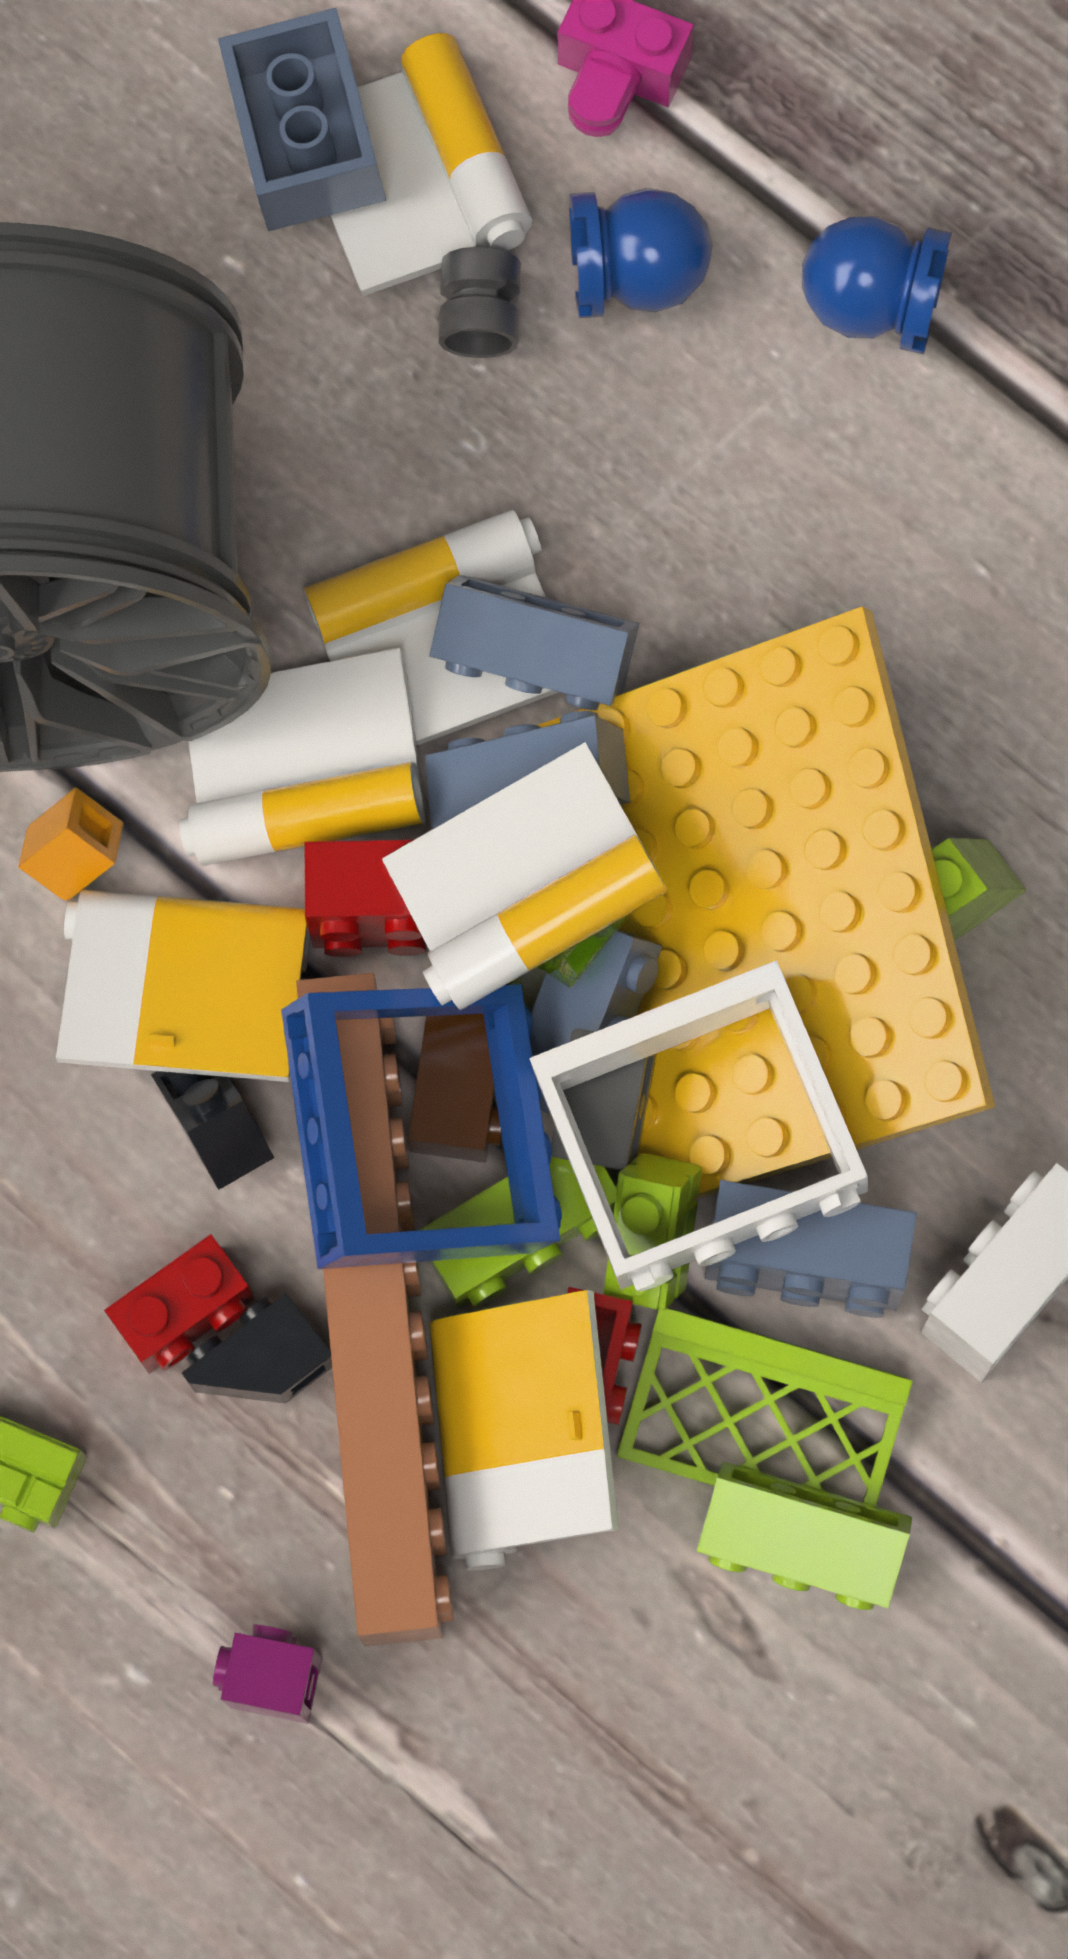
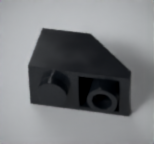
M156 1071L151 1074L218 1190L275 1158L244 1100L229 1077Z
M285 1293L275 1302L270 1296H266L253 1304L239 1318L243 1326L224 1341L216 1335L198 1346L187 1357L191 1366L181 1374L195 1393L286 1404L332 1368L331 1351Z

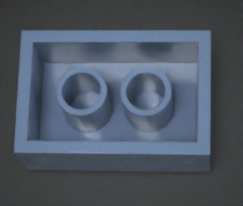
M337 8L218 38L256 195L268 231L386 201Z
M720 1180L713 1224L793 1192ZM859 1203L852 1209L831 1217H824L820 1210L797 1219L798 1228L778 1239L762 1242L759 1235L734 1244L736 1252L732 1256L706 1266L705 1279L717 1281L716 1289L727 1294L754 1296L755 1289L761 1288L781 1292L780 1300L789 1304L818 1307L821 1298L845 1302V1311L864 1317L881 1318L884 1316V1309L897 1310L905 1292L917 1212Z

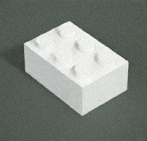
M1058 1163L1053 1166L1045 1177L1035 1170L1028 1176L1011 1197V1203L1004 1210V1213L1010 1217L1006 1224L1002 1227L995 1220H992L969 1247V1253L963 1259V1262L969 1268L962 1276H959L951 1269L926 1299L927 1303L921 1309L929 1316L921 1333L980 1382L986 1378L1068 1279V1172Z

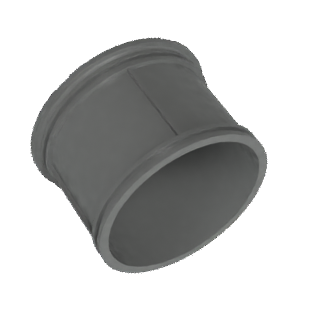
M0 222V772L75 768L148 755L152 750L182 741H193L233 722L260 699L268 686L271 675L269 643L264 632L252 619L251 596L245 583L238 576L232 405L241 391L244 378L241 321L235 307L226 294L211 280L168 255L139 244L93 232L49 225Z

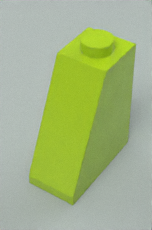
M948 838L932 849L954 942L1026 891L1024 885L988 839Z

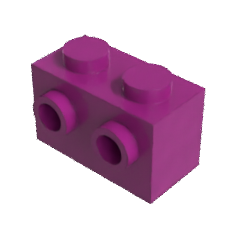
M253 1624L251 1636L235 1632L232 1647H220L214 1669L213 1686H217L218 1690L222 1691L220 1700L231 1709L309 1724L322 1658L314 1648L296 1645L297 1638L292 1636L293 1632Z

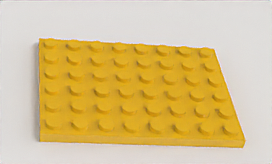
M861 606L616 696L615 702L611 706L600 703L597 710L583 708L577 710L596 712L600 718L623 729L630 803L623 804L621 807L668 890L666 894L611 924L662 946L657 959L658 974L651 989L643 995L636 1016L777 960L856 1150L996 1107L871 610ZM560 717L538 724V726L543 728L561 723ZM770 1009L656 1054L638 1156L641 1153L653 1154L697 1164L702 1167L699 1194L694 1198L695 1200L718 1193L720 1180L748 1184L832 1158Z

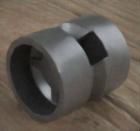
M490 247L460 248L450 251L443 256L441 262L440 295L449 300L441 305L439 312L438 344L442 349L455 355L472 358L499 357L517 349L519 310L513 305L520 295L521 262L517 256L507 251Z

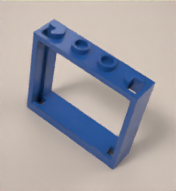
M521 984L504 985L461 1011L453 1000L441 1005L431 988L306 993L281 1009L317 1269L531 1254L560 1241L559 1228L561 1226L562 1213L560 1203L557 1197L553 1195L549 1168L552 1158V1146L549 1136L543 1129L539 1103L542 1092L529 1059L532 1057L530 1045L532 1017L528 1007L524 1005ZM483 1014L515 1224L366 1234L336 1020Z

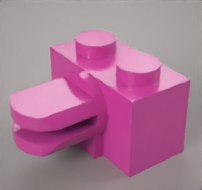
M572 0L557 32L558 65L578 72L568 94L569 119L575 128L583 134L593 137L611 135L620 126L635 95L669 108L692 58L694 24L633 0Z

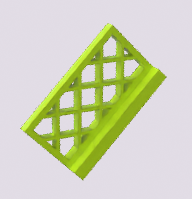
M672 1308L659 1309L617 1457L715 1486L719 1473L706 1468L694 1445L728 1427L746 1459L745 1462L738 1466L761 1472L757 1463L791 1445L809 1478L802 1485L823 1490L820 1482L854 1464L867 1487L863 1503L876 1506L913 1380ZM662 1348L689 1355L702 1380L668 1398L655 1375ZM700 1359L726 1367L708 1376ZM735 1369L751 1373L764 1399L730 1416L712 1382ZM762 1377L788 1385L771 1394ZM651 1385H653L661 1402L644 1411ZM706 1386L724 1420L690 1438L672 1404ZM797 1388L815 1392L827 1417L793 1435L775 1401ZM825 1396L851 1404L834 1413ZM769 1405L787 1439L753 1457L735 1422ZM860 1407L888 1414L881 1441L856 1454L838 1419ZM665 1408L683 1443L661 1455L635 1448L634 1444L641 1421ZM832 1423L850 1457L815 1475L798 1441ZM687 1449L696 1466L671 1459V1457ZM877 1452L869 1478L860 1460Z

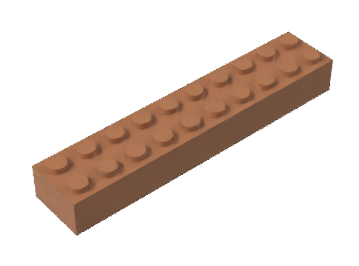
M374 972L296 980L298 999L306 993L378 990ZM394 1018L336 1020L366 1234L415 1231L409 1181L398 1182L397 1170L409 1169L406 1133L402 1117L392 1118L391 1107L403 1106L400 1072L396 1054L385 1055V1045L397 1044ZM419 1263L323 1269L357 1636L364 1647L443 1638L441 1622L454 1621L448 1575L437 1576L435 1556L447 1555V1545L441 1508L430 1509L428 1491L440 1490L441 1486L435 1443H424L422 1431L423 1425L434 1424V1414L428 1376L417 1377L416 1361L428 1360L422 1311L411 1312L409 1297L421 1296Z

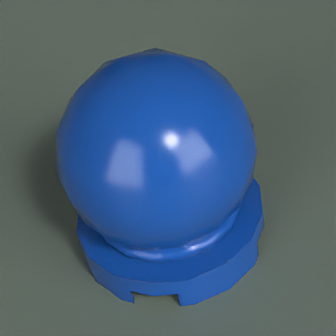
M644 188L621 195L605 210L603 206L597 205L595 192L570 193L572 266L577 265L579 291L575 292V299L579 318L603 317L604 301L609 302L611 297L630 310L656 313L683 304L703 283L709 269L713 245L706 221L695 207L673 192Z
M877 216L849 217L829 225L811 242L802 262V289L811 310L824 326L847 338L873 339L895 329L896 334H902L900 341L901 350L924 355L930 335L928 330L933 308L937 306L952 232L928 227L923 242L917 240L913 243L900 226Z

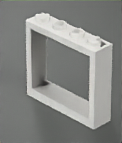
M777 960L529 1058L620 1289L631 1285L635 1286L636 1291L652 1289L672 1279L674 1276L672 1269L694 1260H697L700 1267L715 1264L736 1252L734 1244L759 1235L762 1242L778 1239L798 1228L797 1219L820 1210L824 1217L841 1214L861 1202L858 1195L868 1192L867 1173ZM770 1009L839 1174L630 1257L563 1090Z

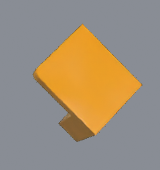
M75 787L28 826L18 868L62 900H70L116 863L124 822Z

